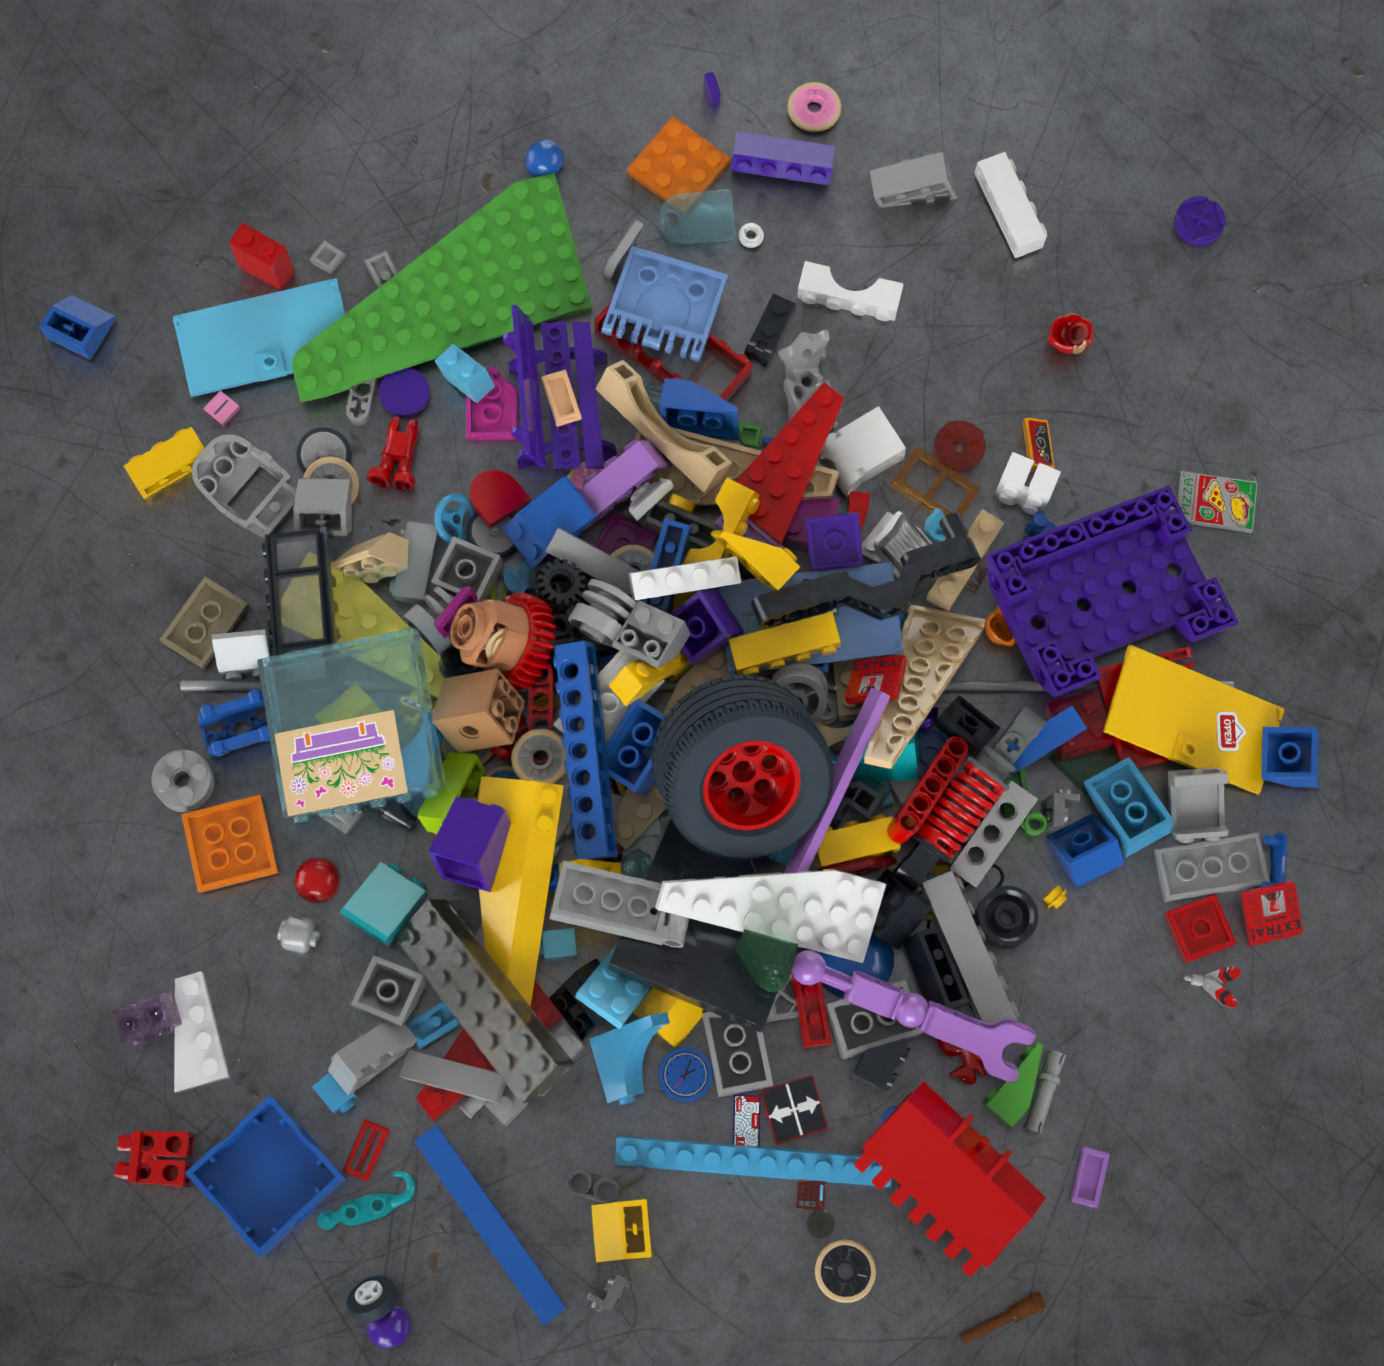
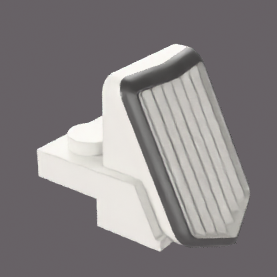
M887 511L862 543V554L864 559L873 564L892 562L894 579L897 580L903 570L900 561L901 556L913 549L930 545L932 541L904 513L898 511L893 515Z

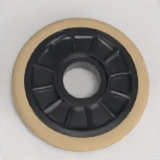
M847 1239L837 1240L828 1244L820 1252L815 1264V1277L819 1288L826 1296L837 1302L850 1303L860 1300L869 1293L876 1279V1265L873 1256L862 1244ZM845 1262L852 1265L854 1271L852 1277L846 1280L839 1277L837 1271L839 1265Z

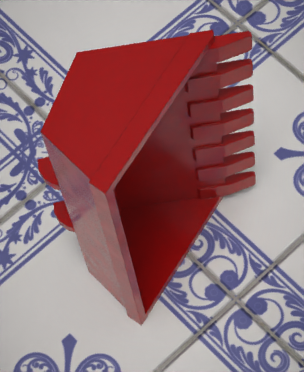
M923 1081L912 1093L910 1092L863 1144L862 1148L865 1152L856 1160L854 1166L862 1173L875 1160L883 1168L872 1180V1183L879 1190L893 1177L901 1186L892 1194L890 1201L896 1207H899L910 1195L913 1196L919 1203L907 1215L914 1224H918L929 1212L936 1221L926 1231V1236L935 1242L947 1229L955 1238L946 1246L944 1253L950 1259H954L966 1247L973 1255L962 1266V1270L971 1277L982 1265L988 1268L995 1261L1007 1244L1033 1218L1046 1197L1007 1161L1012 1154L1009 1149L1001 1155L988 1143L990 1140L987 1137H982L969 1125L974 1119L971 1113L963 1119Z

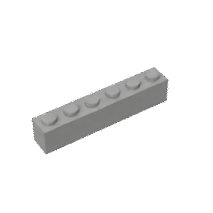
M949 871L923 882L920 885V889L926 902L932 907L931 914L936 926L941 928L976 1018L986 1023H994L1003 1018H1011L1017 1021L1016 1017L1019 1016L1018 1009L1013 1001L1009 1002L1005 993L1008 991L1007 984L1002 975L999 977L994 968V966H997L994 954L991 950H986L983 943L986 940L984 931L980 925L976 926L972 918L975 915V911L969 900L965 901L961 891L964 890V886L958 875L954 876L953 872Z

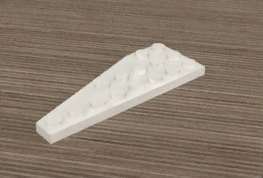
M835 869L783 874L740 875L739 877L727 878L714 877L713 879L671 880L662 882L655 908L671 914L863 963L886 884Z

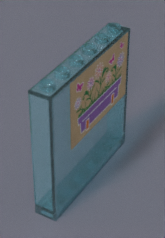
M408 628L257 660L283 819H292L293 823L309 821V816L318 814L319 818L335 816L334 811L344 809L345 813L361 811L360 806L370 804L371 808L383 807L387 805L386 801L396 799L397 803L412 801L413 795L422 794L423 798L439 795V790L446 789L436 726L431 722L433 709L419 630Z

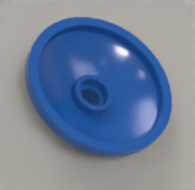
M873 932L863 963L815 951L823 957L827 967L852 976L854 971H860L888 982L894 968L892 946L876 937ZM821 982L822 986L830 993L844 999L845 991Z

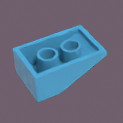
M1130 757L1084 781L1083 784L1104 825L1117 838L1120 850L1125 858L1171 833L1174 819Z

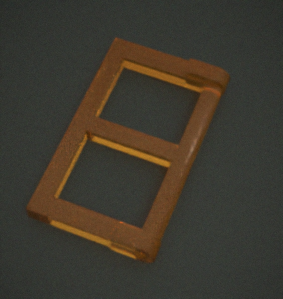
M917 446L891 481V484L904 490L931 509H941L944 516L952 512L931 498L947 476L969 490V493L954 512L960 513L961 516L981 489ZM918 458L941 472L925 495L902 481Z

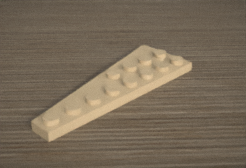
M910 604L901 633L904 654L908 662L898 699L888 701L869 740L864 763L889 769L893 767L984 631L986 619Z

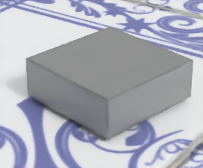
M324 240L309 260L310 263L331 276L346 256L344 252Z

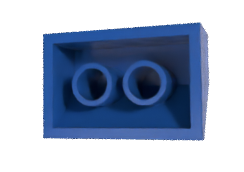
M638 699L631 703L606 743L609 776L646 798L655 783L652 768L653 743L660 723L666 715Z

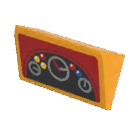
M1024 418L1022 427L1027 458L1034 460L1030 472H1035L1039 463L1055 469L1048 420Z

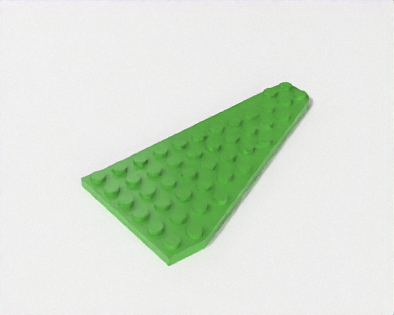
M555 173L514 182L299 349L293 358L292 369L301 403L327 397L351 389V386L436 359L452 344L463 350L502 337L505 333L514 332L511 305H517L533 321V326L547 321L591 312V300Z

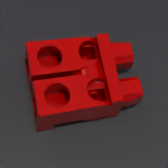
M133 1131L132 1134L119 1135L118 1150L131 1151L130 1161L116 1162L114 1176L127 1179V1182L190 1188V1178L185 1172L192 1167V1162L162 1160V1158L193 1159L195 1133Z

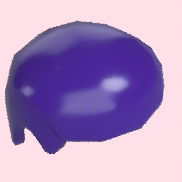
M395 1304L393 1309L383 1318L366 1323V1334L371 1343L383 1349L394 1348L403 1343L409 1335L411 1320L406 1311Z

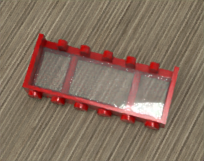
M611 302L594 319L595 333L662 383H664L665 378H680L691 381L728 402L748 377L750 378L753 365L750 360L742 354L738 355L727 342L722 339L718 340L711 335V332L709 333L701 361L698 363L690 360L695 343L692 341L687 357L682 358L680 357V349L685 339L679 337L675 339L673 351H671V354L665 353L669 334L666 333L659 351L642 346L643 337L647 329L643 326L637 344L631 342V334L636 324L627 322L622 339L616 338L620 319H617L612 336L601 333Z

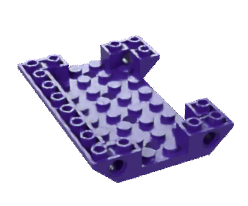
M1169 485L986 554L989 585L1035 682L1053 697L1101 679L1102 676L1093 659L1169 628H1173L1189 641L1195 642L1239 623L1217 578L1213 577L1206 580L1185 538L1192 529ZM1167 566H1174L1178 570V576H1171L1167 571ZM1122 584H1130L1134 589V593H1125L1122 589ZM1077 601L1086 602L1089 610L1087 612L1080 611L1077 607ZM1037 618L1041 620L1043 629L1037 630L1033 628L1031 619Z

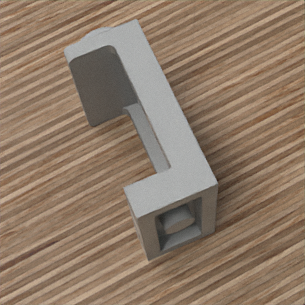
M1221 767L1168 771L1169 814L1174 819L1170 834L1178 842L1190 843L1194 842L1195 838L1217 841L1223 836H1229V830L1225 827L1224 784H1228V773Z

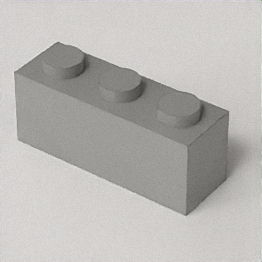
M407 521L406 529L401 530L400 537L409 540L408 569L397 573L396 578L391 579L389 592L392 594L395 603L418 604L421 607H426L427 604L424 597L429 595L440 536L435 525Z

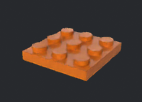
M672 116L626 170L629 176L685 216L731 163V157Z
M261 795L181 814L197 891L199 893L279 873Z

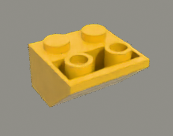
M647 1199L591 1205L596 1263L652 1257Z

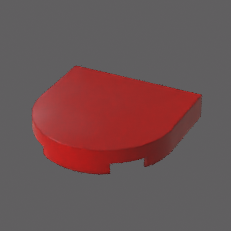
M488 470L480 473L472 481L469 490V500L473 509L489 528L523 509L532 500L511 475L499 470Z

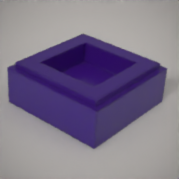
M713 72L705 73L704 88L711 107L718 106L721 92L715 74Z

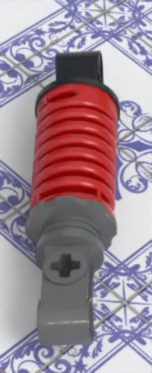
M1023 705L992 747L985 746L983 749L984 753L978 760L972 757L967 758V762L963 766L965 772H958L956 775L958 781L952 780L950 782L951 789L947 788L944 790L943 794L945 797L938 799V805H934L931 810L933 814L929 813L925 819L927 822H923L920 829L913 835L918 842L898 864L893 875L915 891L923 883L929 871L939 859L949 864L953 862L954 855L952 852L961 849V845L957 840L963 843L968 840L967 834H972L975 830L972 825L979 826L981 823L979 817L985 818L987 816V811L984 808L992 809L994 807L993 802H997L1001 794L1010 789L1005 782L1006 777H1008L1009 773H1013L1016 770L1013 765L1014 762L1046 724L1045 720ZM1015 738L1014 744L1017 746L1016 749H1008L1007 751L1008 745L1005 743L1006 740H1013Z

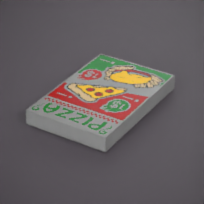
M1181 471L1179 473L1176 500L1190 525L1252 533L1258 482Z

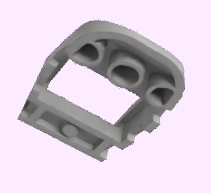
M227 434L216 437L194 461L192 478L196 487L232 522L265 539L264 534L270 535L294 507L297 486L291 481V476L265 450L263 452L252 446L251 442L240 436ZM262 467L279 482L246 520L232 509L228 503L258 468Z

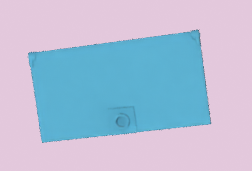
M337 278L172 316L190 396H199L292 374V361L297 351L345 314Z

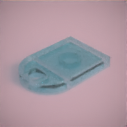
M731 189L682 193L667 199L662 205L658 216L659 228L664 237L677 245L736 240ZM667 214L676 215L678 218L677 226L673 228L667 227L664 224V217Z

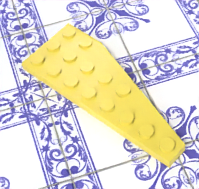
M308 552L300 568L318 566L317 555ZM330 562L331 574L336 578L337 584L336 587H332L333 600L337 602L339 609L338 613H334L335 626L340 629L341 634L340 639H337V652L438 699L444 679L438 666L440 656L359 577L345 575L343 571L333 568V563ZM319 576L296 577L292 580L280 601L282 626L310 640L322 639L323 628Z

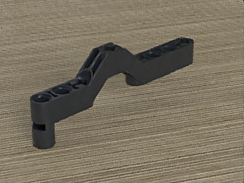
M951 513L943 517L939 522L946 540L913 549L903 554L900 558L903 570L897 580L872 587L851 578L846 571H839L779 589V591L775 590L759 595L751 601V606L762 629L779 626L842 606H848L877 620H884L906 612L919 583L972 568L981 561V557L972 538L967 537L969 531L961 514Z

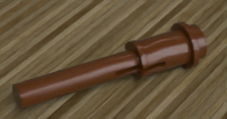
M1031 1292V1296L1013 1305H1009V1310L961 1333L964 1344L1013 1320L1019 1322V1320L1038 1311L1042 1313V1309L1047 1306L1041 1293L1037 1292L1034 1294V1292Z

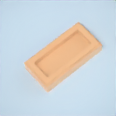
M566 369L542 376L541 381L556 426L581 420V414Z

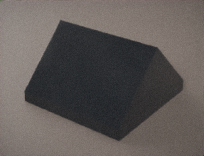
M960 695L939 715L934 725L936 729L944 732L948 737L957 736L962 738L968 745V754L975 759L1000 730L997 724Z

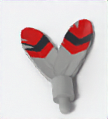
M1230 966L1212 971L1204 976L1197 974L1184 976L1185 981H1190L1191 985L1202 986L1210 996L1223 1006L1230 1008L1237 1006L1234 995L1220 984L1235 980L1241 974L1240 968Z

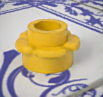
M1059 884L1055 885L1043 897V900L1047 903L1046 907L1054 906L1057 909L1067 899L1065 895L1067 889H1062Z

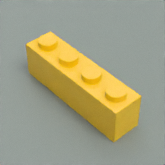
M833 612L728 639L738 675L744 674L747 676L759 673V669L769 667L770 670L785 666V662L795 660L796 663L804 662L811 659L810 655L821 653L822 656L830 655L837 652L836 648L841 647Z

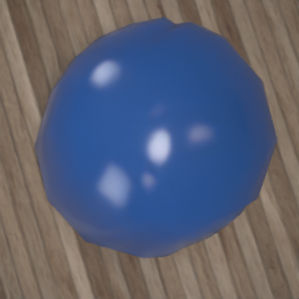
M548 139L533 143L525 157V168L533 177L552 173L557 175L564 163L562 149L557 143Z

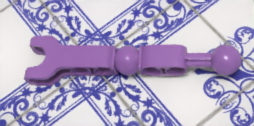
M803 951L797 954L792 961V975L801 984L813 985L819 981L845 991L843 997L850 1003L893 1020L896 1017L899 1023L905 1027L914 1028L919 1026V1030L980 1056L986 1071L990 1075L1005 1081H1017L1019 1072L1015 1064L1002 1056L1004 1048L1013 1042L1030 1045L1037 1035L1031 1027L1011 1018H1003L994 1023H986L930 1000L927 1002L918 993L904 994L903 989L866 973L854 971L853 975L849 976L827 967L823 957L815 951Z

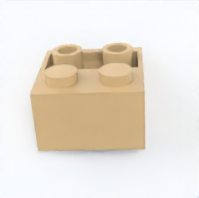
M390 532L353 546L333 562V568L343 571L345 575L362 578L366 583H377L382 578L396 576L397 573L408 569L409 540Z

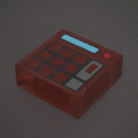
M798 1180L796 1208L824 1211L826 1182Z

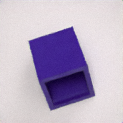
M455 797L429 849L430 856L442 879L491 892L511 825L507 813L502 807L495 804H482L473 798Z

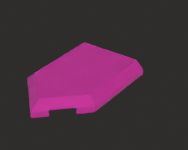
M490 366L487 372L495 387L478 403L466 395V439L471 441L514 440L516 438L511 435V428L518 426V390L511 382H508L499 374L498 370Z

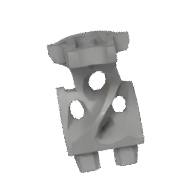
M822 330L815 334L801 332L789 347L780 349L778 352L779 357L784 362L786 371L784 392L788 401V422L824 382L830 386V381L824 380L818 370L819 362L823 361L826 356L824 348L829 341L828 330ZM803 378L810 379L811 385L809 387L802 384ZM837 420L834 424L833 429H831L830 433H834L837 429Z

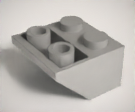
M299 478L293 509L294 532L319 529L326 526L333 532V536H347L352 531L351 479Z
M638 600L612 646L654 667L660 668L678 656L690 632L685 621Z

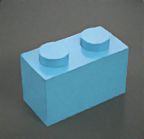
M454 344L435 360L444 378L476 403L495 387L487 370Z

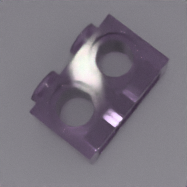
M161 992L113 1011L121 1042L133 1043V1046L148 1043L149 1037L156 1034L158 1037L169 1035L174 1032V1027L182 1025L173 993ZM160 1010L163 1011V1019L161 1020V1022H159L158 1020V1013ZM136 1019L139 1022V1027L137 1031L134 1030V1022Z

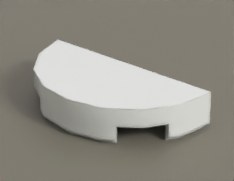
M660 478V482L652 484L646 482L632 494L629 511L637 521L674 487L671 480Z

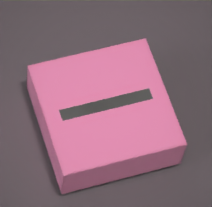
M219 391L203 408L206 414L223 427L241 409L237 403L222 391Z

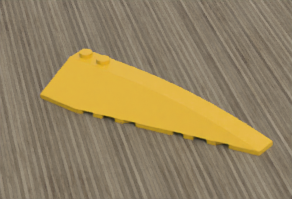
M482 776L478 802L486 805L495 804L502 807L506 811L511 823L491 892L479 889L495 1056L522 1060L564 785Z

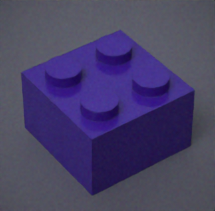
M716 587L699 590L670 614L685 621L690 632L682 650L691 664L708 661L729 644L728 639L738 637L744 632Z

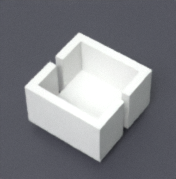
M1012 452L994 496L998 497L999 501L1004 504L1016 505L1017 503L1021 505L1020 507L1028 514L1043 513L1061 471L1039 463L1030 485L1027 487L1024 484L1034 460Z

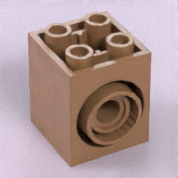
M498 668L444 678L431 722L459 753L513 744L525 701Z

